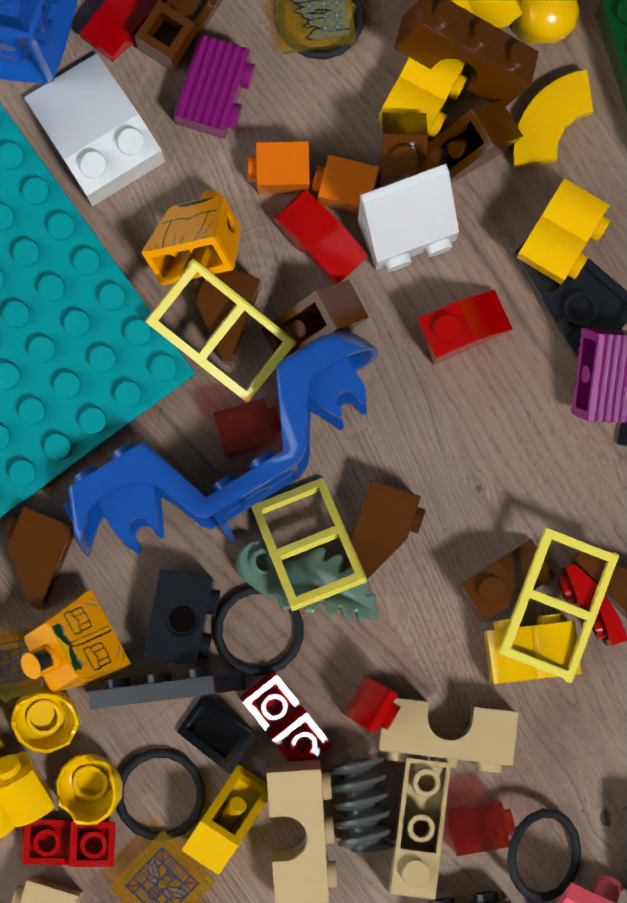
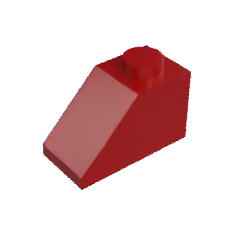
M495 290L455 301L419 317L416 323V329L433 365L513 330Z

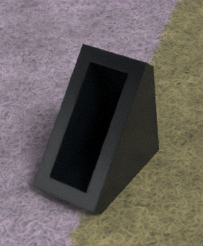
M201 696L177 730L178 734L229 774L233 772L258 736V734L203 696Z

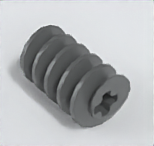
M384 757L344 761L329 770L330 775L343 778V782L331 788L332 793L345 796V800L333 806L334 811L347 814V818L335 824L336 829L349 832V836L337 842L338 847L350 849L351 852L355 853L394 848L393 843L381 840V838L393 832L392 826L379 822L380 819L391 814L390 808L377 804L378 801L389 796L388 790L375 787L376 783L387 778L386 772L373 769L374 765L385 760Z

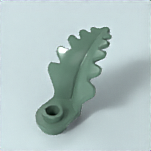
M257 541L245 545L240 550L236 560L238 575L266 598H276L282 609H291L266 544ZM316 547L293 561L282 560L296 596L354 574L353 568L350 567L341 572L345 559L341 554L323 561L326 552L323 547ZM257 556L262 560L263 570H260L256 565ZM368 580L364 584L304 607L306 612L312 613L322 603L325 605L326 613L330 616L336 615L339 608L341 615L345 619L352 618L355 613L359 621H363L365 618L376 619L379 616V611L374 605L376 595L374 593L366 595L370 586Z

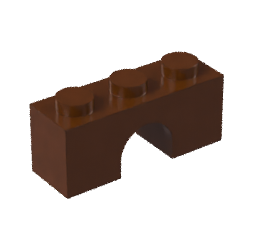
M158 0L135 35L139 51L175 73L223 0H167L165 3Z
M418 0L403 15L394 47L395 50L429 69L444 59H459L469 63L472 66L467 90L490 103L502 100L505 107L532 85L539 53L534 48L450 0Z

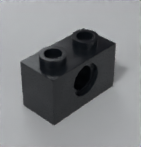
M160 569L143 657L198 667L200 659L208 660L212 633H206L205 628L208 615L216 616L221 593V590L213 589V579ZM183 606L190 607L196 615L195 625L187 632L177 631L171 621L174 611Z

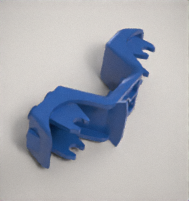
M337 331L317 338L281 360L277 365L276 378L283 451L276 455L269 451L257 457L249 464L252 470L237 479L234 474L221 479L211 487L213 493L207 497L202 495L146 442L136 445L135 442L127 443L112 454L114 460L98 469L97 465H92L79 472L73 478L75 483L68 488L69 501L62 506L72 521L74 536L81 551L88 557L91 555L98 528L105 517L117 537L123 541L126 547L136 553L142 552L136 538L137 532L141 528L150 527L160 539L165 538L161 499H165L178 507L201 527L208 529L220 527L230 543L235 541L236 539L227 524L228 521L299 479L304 474L310 458L311 412L338 430L344 429L341 419L343 417L341 410L343 405H353L362 416L367 415L365 385L356 371L372 363L378 356V350L362 337L350 332Z

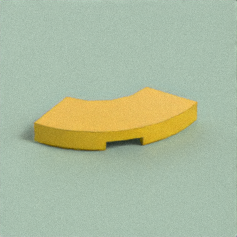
M587 69L567 74L553 81L530 102L518 124L523 137L513 144V168L556 162L558 142L563 131L574 121L592 115L594 110Z

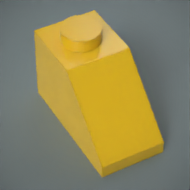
M238 764L184 845L182 851L219 875L268 800L267 783Z

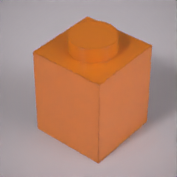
M309 141L256 142V156H248L249 182H257L258 195L299 194L303 190H307L310 193Z
M328 154L326 166L317 165L311 191L319 192L318 201L324 207L358 215L360 195L375 190L379 167Z

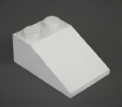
M97 53L58 76L51 83L43 85L24 97L92 207L165 162L160 146Z
M446 164L360 195L358 225L375 270L386 267L388 272H392L411 264L410 257L427 252L428 257H432L453 248L451 242L457 240L459 228L450 175Z

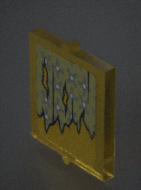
M275 0L276 14L273 16V22L278 24L282 54L357 44L353 19L356 5L351 3V0Z

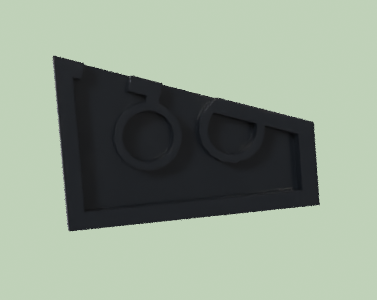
M526 240L515 251L514 256L577 361V357L580 354L578 348L581 345L579 340L582 337L580 332L582 328L621 330L626 325L627 290L592 260L587 259L576 279L567 275L561 285L517 258Z
M205 667L186 670L187 679L172 681L171 672L144 675L145 684L131 686L130 677L103 680V690L88 691L90 709L245 690L246 683L243 672L213 676V668Z

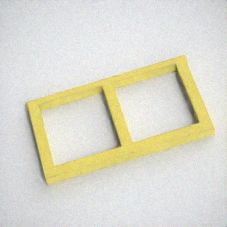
M192 259L189 262L186 270L144 321L246 403L252 399L281 360L296 345V341L196 259ZM196 272L236 304L198 352L158 321ZM244 311L282 341L278 349L245 390L206 359Z
M318 478L251 507L292 612L367 582L365 573L324 478ZM320 492L334 526L277 549L263 514ZM340 538L354 574L296 596L282 560Z
M544 528L498 654L563 678L567 683H572L617 564L619 554L615 552L610 553L552 529ZM551 540L607 561L588 611L533 590ZM529 599L585 620L567 670L511 649Z

